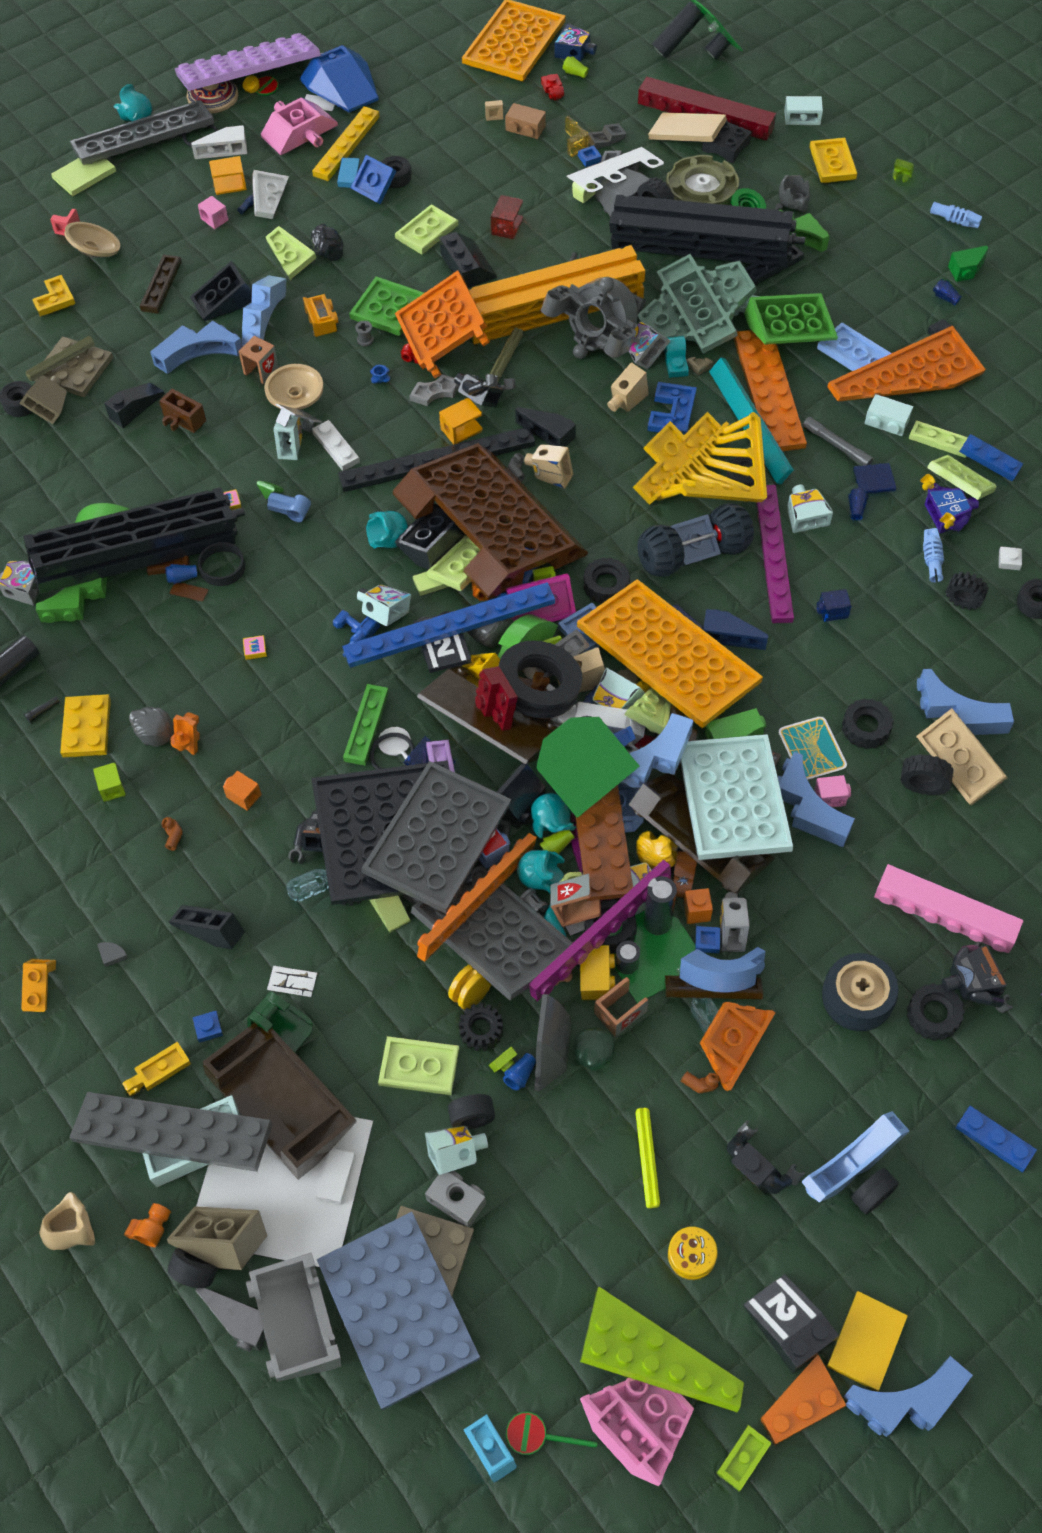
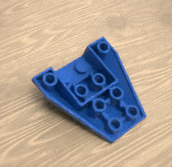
M344 45L320 54L321 56L312 58L300 77V81L309 91L347 112L355 111L379 100L368 63L360 54Z

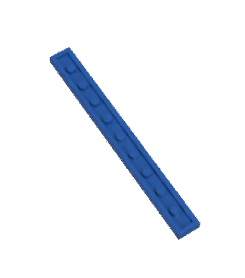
M548 582L342 647L348 665L352 668L555 604V597Z

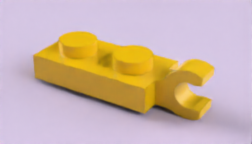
M176 1042L135 1067L137 1075L122 1084L131 1097L138 1093L143 1086L149 1091L189 1066L191 1062L179 1043Z

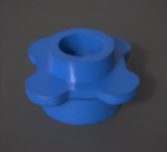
M376 365L370 370L372 383L390 381V376H388L389 368L386 366Z

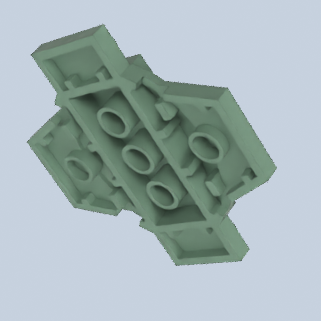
M689 254L657 271L658 277L663 284L661 296L658 300L654 299L638 314L640 322L653 327L665 337L684 336L685 340L695 341L703 354L738 336L731 322L735 311L757 291L756 286L740 261L716 266L715 270L710 271L706 270L704 266H697L693 257Z

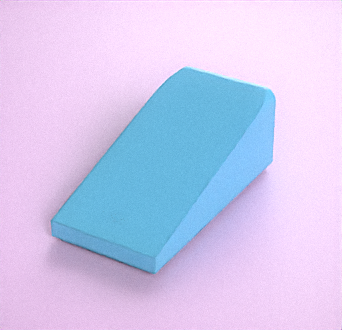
M487 1414L463 1429L493 1482H497L517 1468L513 1457Z

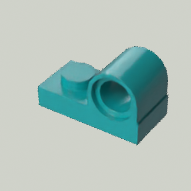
M667 337L670 342L663 351L669 378L688 376L685 337Z

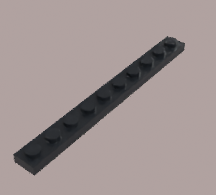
M529 426L338 472V477L343 492L404 478L412 468L477 443L497 456L534 447L535 439Z

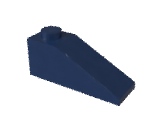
M706 609L703 630L720 644L766 650L768 634L729 612L718 609Z

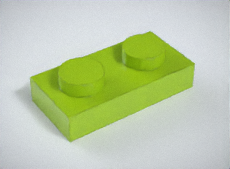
M748 1425L716 1474L740 1492L771 1445V1442Z

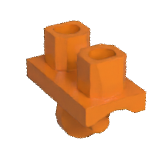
M189 712L184 717L176 715L173 718L174 735L171 737V745L178 749V751L186 749L195 755L198 751L197 741L200 739V733L197 731L199 716Z

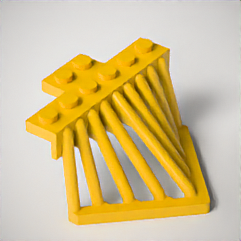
M707 412L685 435L670 421L643 448L657 463L633 486L649 505L654 500L659 501L679 494L688 497L763 502L767 499L760 417L755 412H752L747 417L731 425L726 421L721 426ZM747 425H749V427H750V428H748V429H746V430H744V431L732 433V432L737 431V430H739V429H741V428H743V427H745V426H747ZM745 438L751 441V447L748 449L715 447ZM709 455L750 457L753 466L748 468L713 459ZM704 465L751 476L754 480V485L750 487L708 470Z

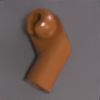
M166 817L161 823L169 835L165 847L175 851L183 831L175 819Z
M687 1071L682 1077L681 1082L697 1093L714 1091L718 1087L719 1077L715 1073H709L706 1077L698 1079Z

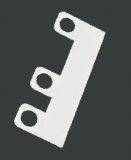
M643 147L567 175V177L586 191L594 192L603 188L600 183L594 180L595 178L604 176L611 182L617 183L627 178L618 169L639 161L650 168L663 165L664 162ZM649 159H656L659 163L651 165L647 161ZM619 174L621 179H611L610 175ZM594 183L598 187L596 189H589L586 187V184Z

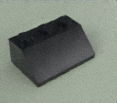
M458 232L439 237L441 256L452 273L460 272L468 288L497 278L496 273L473 239Z
M434 504L433 512L416 519L395 540V543L417 566L429 570L467 535L439 505Z

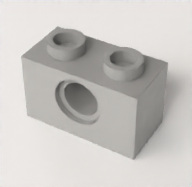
M455 1171L438 1175L425 1193L426 1200L461 1225L470 1227L486 1205V1199L483 1196L484 1192L474 1184L469 1186L464 1183L462 1176ZM455 1192L464 1194L463 1199L460 1201H453L450 1197Z

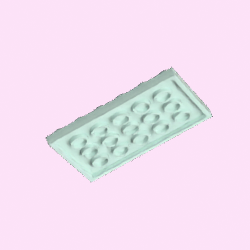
M768 734L688 741L680 763L698 860L792 852L793 843Z

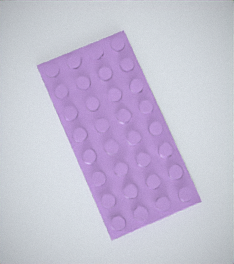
M301 33L293 34L292 38H278L273 43L262 42L258 47L247 46L243 48V51L237 52V50L227 52L228 55H213L209 60L198 59L194 64L183 63L178 65L179 67L175 68L177 77L190 91L321 55L317 46L304 35H301Z

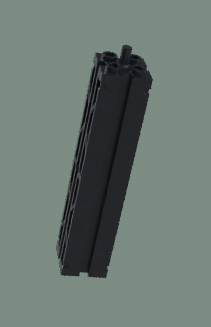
M620 194L616 195L614 212L612 211L609 221L610 233H612V249H623L626 246L632 245L634 251L678 256L691 254L692 257L740 261L772 266L779 265L782 267H786L788 259H792V245H805L806 237L796 236V233H793L796 230L797 220H794V212L792 211L782 212V210L630 195L626 197Z
M219 487L212 491L207 490L40 531L34 535H24L23 538L27 550L28 563L35 577L39 593L43 594L49 590H58L198 554L214 543L227 542L235 544V535H238L235 522H237L238 517L245 516L244 508L231 510L228 495H224L222 488Z

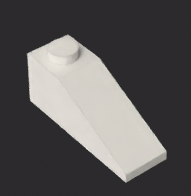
M244 126L225 127L192 142L195 159L247 154Z
M584 702L576 704L574 717H600L612 733L631 726L636 737L635 740L630 742L633 745L644 737L645 726L625 716L626 709Z

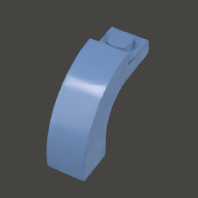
M757 947L741 958L720 960L696 949L681 958L680 978L695 987L708 991H741L755 985L756 975L760 974L765 967V951Z

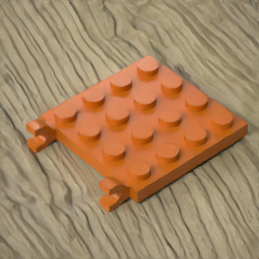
M456 271L395 313L422 369L427 368L434 378L441 375L434 362L474 335L480 340L483 347L490 343L483 331L488 326L459 271Z

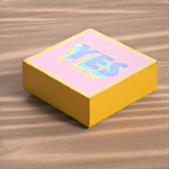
M237 489L223 492L224 495L227 494L229 497L231 510L242 508Z
M264 635L243 638L246 660L267 657Z

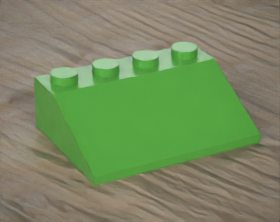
M821 293L750 297L744 312L749 328L764 344L837 340L838 338Z

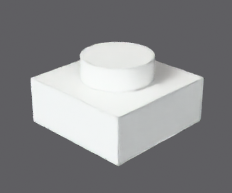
M1000 547L999 568L1020 570L1022 566V549Z

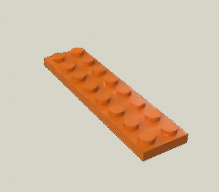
M752 330L737 332L738 336L733 339L752 403L782 451L806 448L807 442L777 345L764 344Z

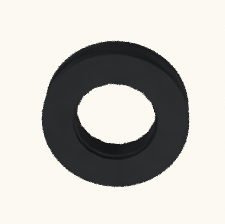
M524 641L507 649L499 662L500 669L518 696L515 706L517 712L535 718H552L566 713L576 703L582 686V671L574 657L561 647L543 641ZM529 667L545 669L554 674L559 680L560 686L551 691L535 690L521 681L518 677V672Z

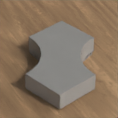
M442 374L439 379L433 382H418L409 396L410 401L428 406L433 400L441 397L453 398L460 386L454 383L455 378Z

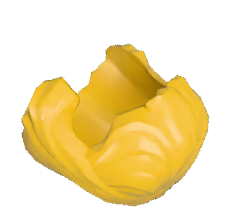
M651 831L643 832L636 842V853L641 863H647L651 869H654L662 860L670 864V868L675 865L678 846L664 835H660L657 838Z

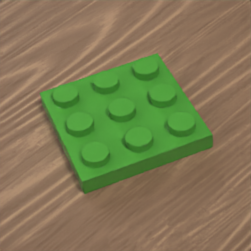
M375 277L349 313L350 319L358 322L369 321L372 327L400 336L403 330L395 313L424 294V292Z

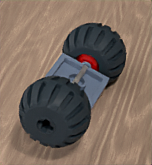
M732 503L723 504L715 508L710 515L707 514L672 526L654 525L649 527L638 539V556L644 569L649 574L657 577L670 576L678 571L681 566L714 557L721 553L732 555L743 552L753 541V522L744 507Z

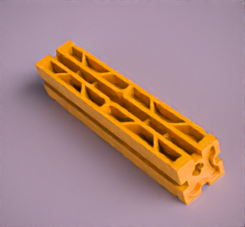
M632 245L623 249L618 248L472 287L469 291L488 326L483 331L489 340L510 335L516 327L526 331L569 319V315L566 313H562L557 317H549L541 311L547 292L560 285L570 288L571 284L580 288L594 279L611 277L622 282L632 293L644 298L642 282H645V269L640 260L637 261V254ZM591 305L588 309V314L600 310ZM475 335L471 337L474 345L481 343Z

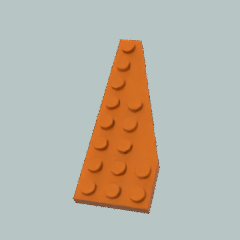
M951 326L834 379L828 383L827 387L839 402L873 398L875 394L891 396L951 389L982 375L986 369L955 328Z

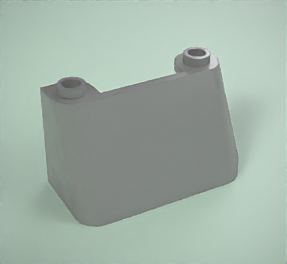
M312 1252L250 1271L251 1281H247L246 1285L249 1297L256 1298L271 1360L266 1361L269 1377H276V1381L279 1382L341 1367L337 1344L335 1345V1337L321 1292Z

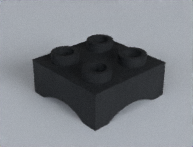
M726 121L713 142H703L702 151L716 153L728 162L734 163L740 152L750 144L751 131Z

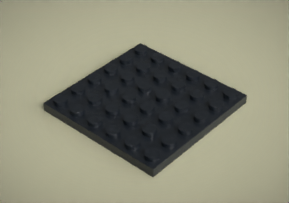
M448 760L433 762L450 770ZM428 763L311 778L331 905L406 895L363 874L362 867ZM471 872L468 875L463 886L472 885L473 880Z

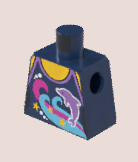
M571 24L565 26L555 41V58L566 59L568 56H573L578 61H582L586 53L595 55L597 45L590 43V33Z

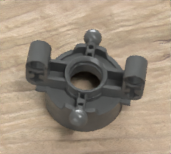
M600 277L580 288L571 284L570 288L560 285L549 290L546 294L541 308L544 315L549 317H557L562 313L569 315V321L575 333L574 340L578 343L573 348V354L576 358H585L588 354V349L592 351L604 349L607 355L615 358L630 350L636 336L634 328L637 323L638 311L634 296L622 282L611 277ZM591 305L601 310L604 316L603 328L595 327L588 319V309Z

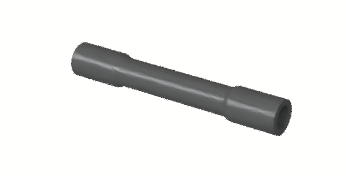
M809 416L804 421V428L822 437L865 468L872 464L873 457L849 444Z

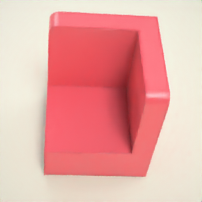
M72 209L67 217L53 215L50 219L55 234L64 235L68 224L80 222L76 209Z

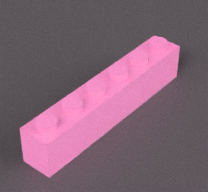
M889 864L874 896L884 904L897 906L908 914H916L923 917L927 922L940 924L951 932L966 935L975 942H983L999 952L1009 953L1023 923V920Z

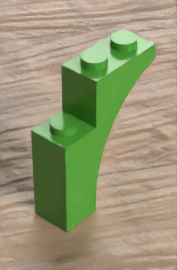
M810 213L794 219L797 220L796 230L793 233H796V236L806 237L805 245L820 252L827 250L829 234Z
M107 577L66 587L51 598L36 603V612L40 621L53 623L56 621L72 622L83 620L85 599L106 598Z

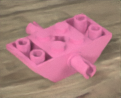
M302 97L287 105L279 101V103L276 102L274 106L275 111L272 112L266 123L261 137L280 155H283L307 141H310L315 147L321 146L323 138L319 135L336 127L338 122L319 105Z

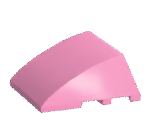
M627 1378L625 1381L614 1386H607L592 1395L588 1394L581 1397L580 1400L592 1431L632 1475L660 1486L665 1471L694 1410L691 1404L681 1394L632 1378Z

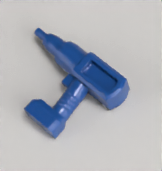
M342 610L333 620V626L338 629L343 628L346 623L353 628L351 632L354 635L351 637L349 644L370 638L380 627V623L369 616L360 623L345 610Z

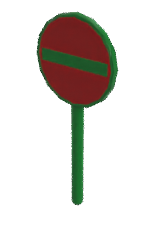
M263 76L258 78L259 89L256 91L257 94L268 96L278 90L279 83L274 77Z
M520 1412L514 1415L506 1428V1439L509 1446L521 1455H532L538 1452L544 1445L545 1440L589 1447L598 1446V1443L595 1441L546 1434L543 1420L532 1412Z

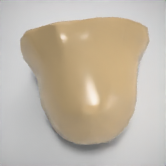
M73 1192L67 1193L60 1204L45 1215L40 1227L39 1234L42 1242L51 1250H65L77 1245H95L94 1232L85 1206Z

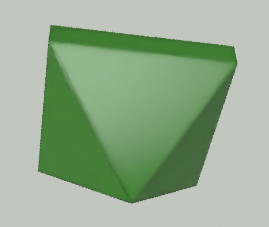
M257 481V486L265 499H268L271 493L280 494L284 490L282 487L268 481Z

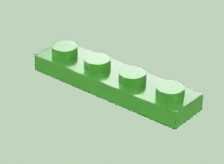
M367 684L343 756L344 762L366 766L389 694L387 687Z

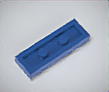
M971 434L959 451L1010 481L1014 480L1023 465L1020 461Z
M972 1106L968 1107L956 1126L957 1130L1021 1172L1026 1169L1037 1149Z

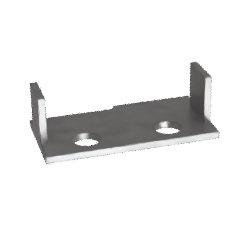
M276 404V406L281 408L276 422L284 427L287 426L291 415L304 418L301 428L309 433L315 422L322 423V421L303 410Z

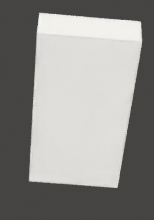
M336 1148L330 1150L317 1190V1199L342 1204L356 1156L355 1153Z

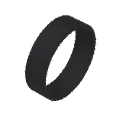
M218 542L209 545L200 553L198 567L202 578L207 583L214 586H227L235 583L242 577L245 571V561L242 551L236 545ZM218 552H232L241 559L239 567L227 576L214 577L202 570L206 559Z

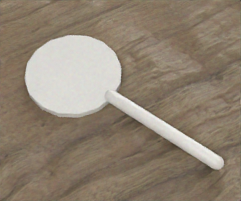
M400 727L387 728L380 734L382 736L387 733H401L410 738L409 733ZM390 737L378 744L384 754L389 756L402 754L407 762L410 758L406 751L410 746L404 739Z

